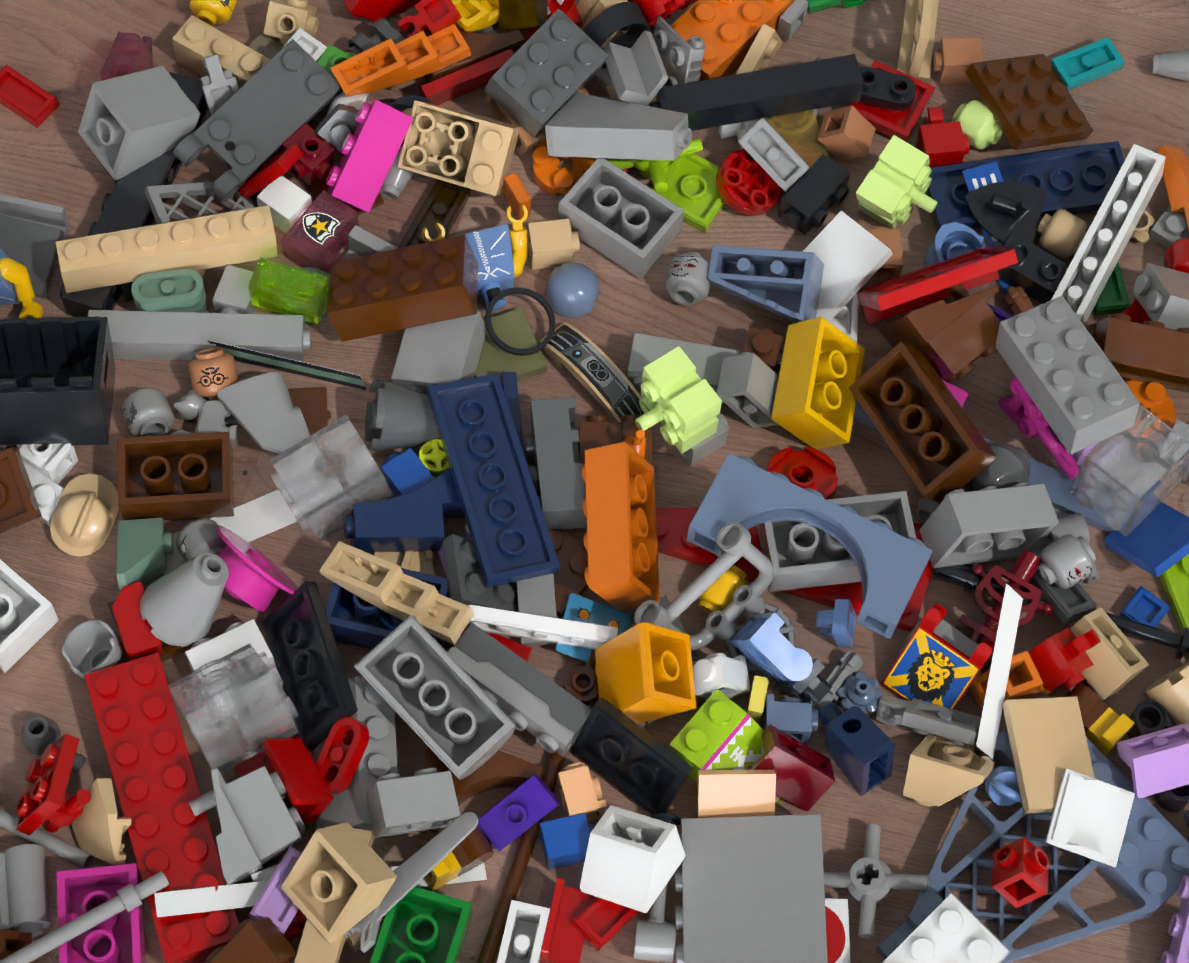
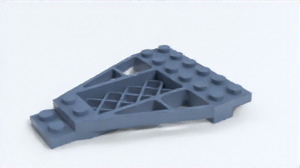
M1006 728L997 736L994 758L1001 766H1009L1015 769L1008 730ZM1086 737L1095 779L1134 793L1133 785ZM978 786L967 791L928 873V891L920 890L906 921L879 944L876 950L886 959L950 895V891L969 892L970 911L979 920L997 921V938L1011 951L1001 963H1013L1145 917L1148 919L1178 891L1183 876H1188L1189 842L1145 797L1138 798L1135 795L1116 867L1095 860L1090 861L1085 866V857L1078 854L1077 867L1058 865L1059 847L1045 843L1046 838L1031 837V819L1051 821L1053 812L1024 814L1022 806L1006 821H999L974 796L978 789ZM968 808H970L986 824L991 834L951 870L943 873L941 871L943 860ZM1024 819V836L1006 835ZM1025 837L1034 846L1051 847V865L1048 869V873H1051V891L1040 897V899L1048 900L1032 915L1031 902L1024 905V915L1004 914V897L992 886L977 885V867L993 868V860L979 858L996 843L998 850L1004 846V843H1012ZM970 867V884L952 883ZM1099 868L1136 906L1137 910L1094 923L1072 900L1070 892L1093 871ZM1058 874L1075 875L1058 890ZM942 891H943V899L938 895V894H939L940 892H942ZM977 893L997 895V913L977 912ZM1056 905L1064 907L1082 927L1081 929L1019 950L1012 947V944ZM1004 922L1021 923L1004 939Z

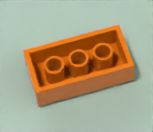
M698 0L671 27L685 41L690 40L691 36H700L704 39L703 43L706 45L703 61H700L702 69L699 70L701 73L699 81L730 76L740 67L763 24L775 29L777 32L780 16L795 0Z
M626 442L585 450V464L582 465L581 471L582 478L586 484V498L583 499V511L587 518V532L584 533V546L588 552V567L585 568L586 583L592 591L620 611L638 608L648 600L660 603L654 467Z

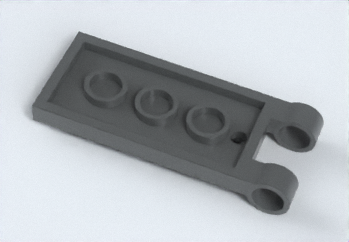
M292 39L193 134L185 137L174 149L173 154L185 166H188L208 147L230 168V170L226 171L215 181L210 189L219 199L226 202L281 149V145L304 123L307 124L342 89L338 82ZM227 143L234 144L235 149L232 151L226 150L225 145Z

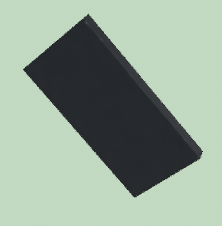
M305 581L295 590L293 595L291 594L262 623L297 736L302 739L307 750L312 751L328 737L332 726L339 719L351 717L358 709L316 582Z

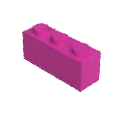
M371 97L369 103L363 102L355 121L359 122L354 135L350 133L347 135L342 145L341 153L344 154L339 167L336 165L332 167L327 177L326 184L329 185L327 191L330 195L369 213L414 118Z

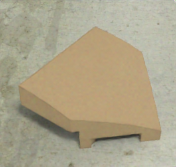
M96 778L88 789L91 794L90 802L84 806L83 813L72 823L75 837L80 849L109 864L124 865L126 854L123 852L125 846L121 843L123 833L131 826L132 819L130 817H117L118 813L112 779Z

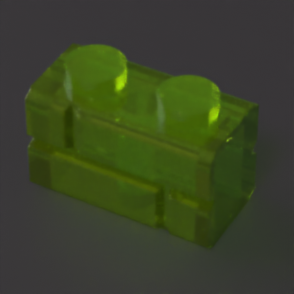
M260 257L248 286L249 294L251 295V305L285 315H304L305 321L319 324L328 302L329 280L328 276L317 273L310 274L307 270Z

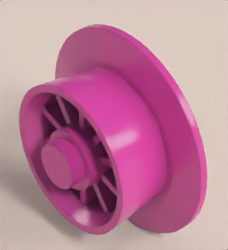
M223 526L217 527L218 535L227 545L217 556L228 567L229 576L224 590L238 601L242 599L255 609L265 612L279 588L292 595L294 594L295 590L298 589L297 585L269 558L231 530Z

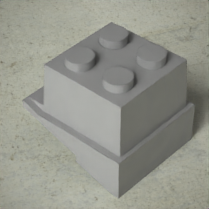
M265 766L228 784L225 783L220 771L216 768L211 771L214 789L189 802L195 817L217 805L222 833L217 835L216 839L223 876L228 885L241 884L250 879L251 874L262 871L264 865L285 854L290 846L295 848L303 843L300 833L306 831L305 825L295 806L287 809L282 799L287 797V791L277 772L275 771L269 775Z

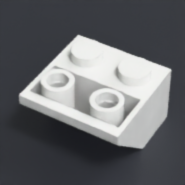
M610 805L590 833L580 882L581 892L647 913L686 857L676 825Z

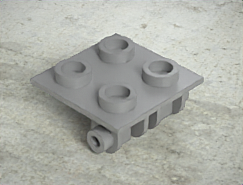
M661 16L658 17L656 29L652 36L668 75V80L662 88L699 81L701 75L699 70L702 69L700 61H703L706 45L703 43L704 39L700 36H691L690 40L685 41Z

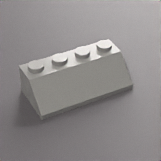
M353 676L347 679L358 711L351 718L361 721L367 726L369 742L350 785L342 793L332 794L333 801L316 820V830L348 822L353 828L372 831L374 837H376L367 792L375 784L377 778L387 774L398 773L395 711L363 676ZM326 739L313 750L314 763H316Z

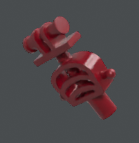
M1022 549L1010 572L998 565L993 566L989 572H986L980 564L973 566L972 572L982 578V581L975 590V601L988 618L983 622L984 625H981L962 614L959 623L975 631L973 636H967L968 638L976 642L979 635H982L995 642L1006 584L1019 594L1023 600L1032 601L1029 605L1021 606L1020 613H1027V615L1019 619L1018 627L1027 625L1032 620L1036 609L1046 615L1052 613L1053 607L1051 604L1039 602L1042 591L1029 583L1042 561L1041 558ZM1002 577L1009 580V582H1005ZM992 579L1003 589L1001 595L991 586L990 582ZM1021 588L1027 590L1028 592L1021 591ZM983 589L996 601V605H993L992 609L984 603L982 598ZM993 654L991 655V657H990V658L988 659V661L986 662V663H987L988 665H990V666H991Z

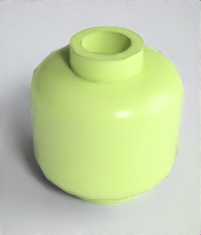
M978 100L961 104L953 115L952 122L960 121L962 133L967 134L969 145L978 150L987 148L991 143L996 144L1002 137L1003 131L993 117V114L986 104Z

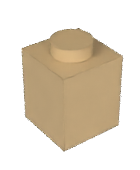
M570 219L528 223L527 241L532 270L556 268L563 263L574 261V252L580 251L578 232L571 231Z

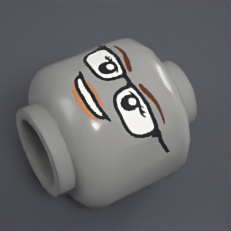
M198 519L184 526L177 539V549L186 562L201 553L217 555L227 546L218 535L216 529L219 525L214 520Z

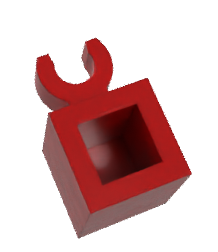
M928 107L929 117H925V125H920L915 147L929 155L930 164L928 166L930 168L962 163L964 156L969 153V139L967 134L962 133L960 121L944 123L942 107Z
M1070 627L1052 635L1028 651L1049 692L1063 685L1065 690H1068L1085 679L1082 672L1094 665L1086 651L1101 641L1093 629L1076 638Z

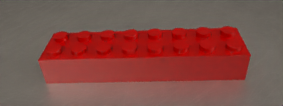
M157 652L85 674V681L123 815L132 819L131 826L128 827V833L142 881L162 871L169 885L155 893L214 886L215 891H217L218 886L228 885L223 876L220 856L207 813L205 811L195 817L189 805L190 801L201 796V792L159 653ZM152 894L147 897L165 963L206 962V958L215 949L222 945H227L234 938L231 933L239 925L235 909L157 917L155 896Z

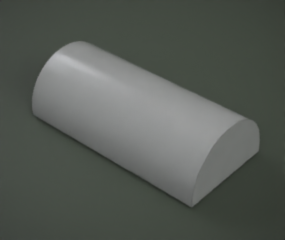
M412 615L354 665L355 669L459 780L466 778L488 761L504 745L516 728V725Z

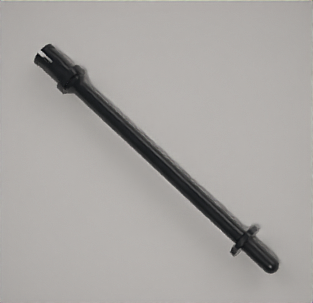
M972 564L971 567L966 565L938 567L935 569L933 576L935 580L938 579L964 587V591L971 593L972 590L975 591L978 584L982 581L979 575H975L972 572L975 564ZM992 579L990 582L991 586L1001 595L1003 589ZM1021 588V591L1028 592L1027 590ZM1040 597L1039 602H1041V603H1046V602L1043 600V598ZM1022 600V602L1031 604L1032 602L1029 600ZM1106 612L1123 633L1175 648L1176 659L1181 660L1185 652L1189 653V628L1185 627L1181 634L1178 635Z

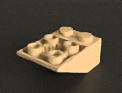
M414 100L411 117L414 119L405 136L398 168L497 196L504 192V177L508 176L521 127L492 118Z

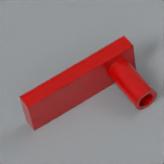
M509 49L424 84L420 87L419 96L428 99L435 105H440L484 87L488 84L491 77L514 55L512 49Z

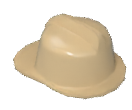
M91 473L79 475L69 481L60 496L50 524L52 540L60 550L68 555L83 557L92 555L102 548L108 539L119 512L118 490L113 483L101 475Z

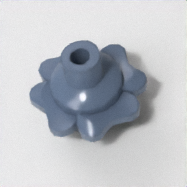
M858 672L855 678L848 675L844 680L843 686L837 691V695L842 698V708L850 709L853 706H858L864 713L865 711L874 713L877 703L883 696L882 691L877 689L879 681L868 678L863 672Z

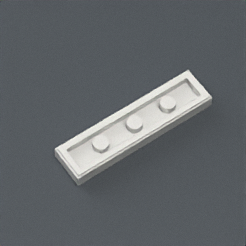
M469 605L474 615L466 626L468 628L471 623H474L488 633L590 649L598 648L616 637L618 633V628L476 605Z

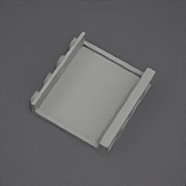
M821 814L682 819V832H678L686 857L682 861V869L675 871L676 893L683 892V906H676V929L683 930V944H676L677 963H828Z

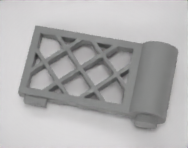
M37 844L18 845L0 853V929L32 933V937L43 934V929L51 925L43 846Z

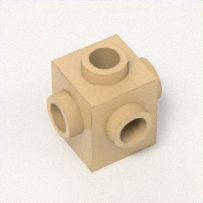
M270 0L263 34L280 38L279 43L283 45L288 42L299 28L314 37L319 25V18L315 17L317 7L308 5V0Z

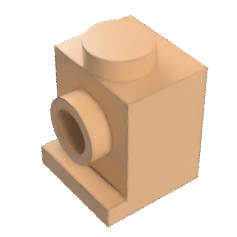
M583 762L574 763L564 767L563 772H558L557 786L565 816L586 813L588 822L601 819L607 811V804L605 799L597 800L602 798L601 786L597 776L591 777L588 765L585 766Z

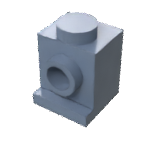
M766 694L763 709V730L765 731L771 724L803 744H807L812 731L817 732L818 709H812V703H802V700L789 697L783 698L780 701H774V694Z

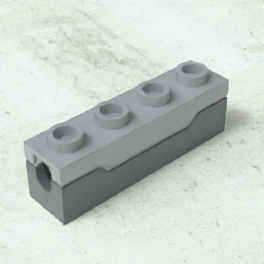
M471 623L457 640L454 647H451L447 653L516 725L517 730H527L536 737L537 743L549 753L557 752L564 757L570 750L571 745L573 746L579 737L592 709L474 623Z

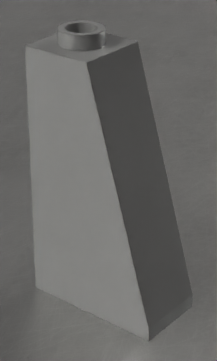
M576 93L545 125L548 155L555 157L674 161L684 149L688 148L692 138V131L688 128L687 113Z

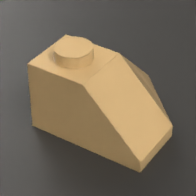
M935 734L927 735L910 754L903 796L912 798L916 803L923 806H941L983 783L993 770L994 762L988 756H981L980 758L976 755L975 745H956L945 737Z

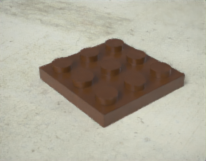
M1044 54L971 63L965 71L1014 150L1087 139L1094 131L1086 120L1084 113L1069 94L1067 87L1054 71L1051 62Z

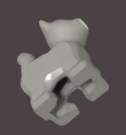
M190 390L185 396L179 398L177 403H174V407L178 410L176 414L177 419L190 421L198 419L194 433L178 430L171 435L229 432L232 449L238 448L239 433H237V425H240V423L220 400H205L194 390Z

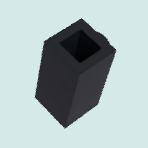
M823 154L782 198L778 216L789 228L797 229L804 235L813 226L816 228L820 227L827 218L828 210L834 203L840 205L848 195L850 189L847 187L850 172Z
M1011 232L1004 241L997 239L993 246L1014 249L1019 262L997 270L999 278L1015 288L1022 287L1028 296L1042 304L1051 301L1069 265L1014 232Z

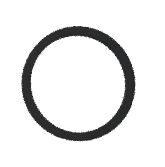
M515 287L498 293L491 300L485 314V326L488 335L499 348L510 354L525 356L539 352L550 342L555 331V315L550 304L540 294L527 288ZM512 294H523L537 300L544 307L549 318V332L544 341L528 349L514 348L501 341L495 334L491 323L492 309L500 299Z

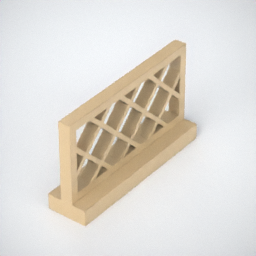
M905 0L896 70L929 83L939 0Z

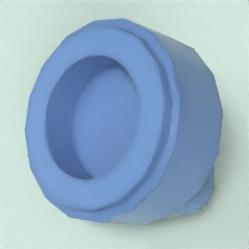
M1000 766L992 770L985 781V790L991 800L1001 806H1010L1016 802H1022L1016 770L1009 766Z

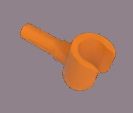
M637 430L635 436H625V442L645 458L647 438L644 437L645 432L643 430Z

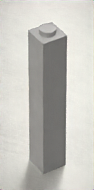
M89 310L88 317H108L115 359L192 360L195 358L197 351L216 346V344H210L208 340L304 362L305 350H311L312 332L311 329H305L304 315Z

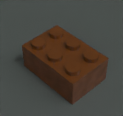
M229 432L118 438V506L122 519L136 520L163 517V520L234 516L233 449Z

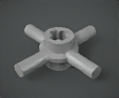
M878 824L866 825L864 858L856 861L848 872H824V887L848 888L852 897L861 902L858 936L863 939L874 938L876 904L882 902L892 889L926 891L929 889L928 875L892 874L890 868L883 861L879 860L881 826ZM869 877H875L872 878L870 885H864L869 882Z

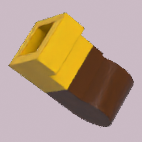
M1077 684L1065 697L1077 696L1085 735L1106 757L1117 745V742H1120L1129 732L1134 722L1124 713L1119 716L1101 701L1092 689L1083 684Z
M478 825L424 877L430 891L438 889L492 857L494 851Z

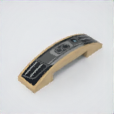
M567 322L562 323L555 329L550 342L543 350L560 368L565 366L607 411L606 416L610 422H622L623 415L644 414L639 405V392L595 343ZM547 335L538 341V345L544 341Z

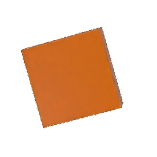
M513 173L505 176L504 196L518 220L523 216L522 204L527 208V218H529L531 197L517 174Z

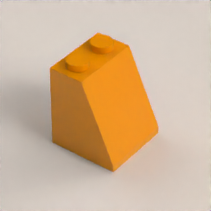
M642 622L595 649V673L598 681L599 700L602 697L605 698L635 723L639 724L696 709L689 634Z

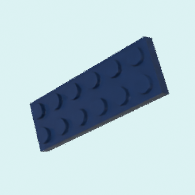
M1119 141L931 167L932 171L929 177L932 178V181L926 193L927 196L938 202L932 212L937 232L941 225L952 222L964 224L971 229L980 228L981 225L973 217L964 199V196L969 194V190L962 171L997 161L1004 182L1015 181L1048 190L1040 219L1046 213L1053 216L1059 209H1065L1072 214L1098 211L1125 159Z
M498 373L428 386V399L486 588L557 573L560 565Z

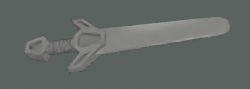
M465 812L396 868L393 872L398 877L380 905L347 931L346 938L349 939L352 933L355 934L357 932L361 934L360 950L363 953L369 950L376 942L381 918L477 827V815L473 812Z

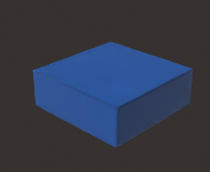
M1140 586L1118 616L1157 627L1171 607Z

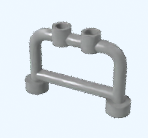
M730 522L721 528L717 536V543L725 552L666 608L654 600L642 603L635 613L636 624L646 622L684 633L673 625L672 622L743 556L759 570L758 577L749 586L742 585L738 587L733 594V601L722 611L716 610L708 616L706 626L699 633L690 636L691 650L703 648L717 636L722 640H728L735 634L737 629L734 620L743 611L749 615H754L762 609L764 600L761 594L772 582L774 566L763 553L750 543L751 535L749 531L738 522Z

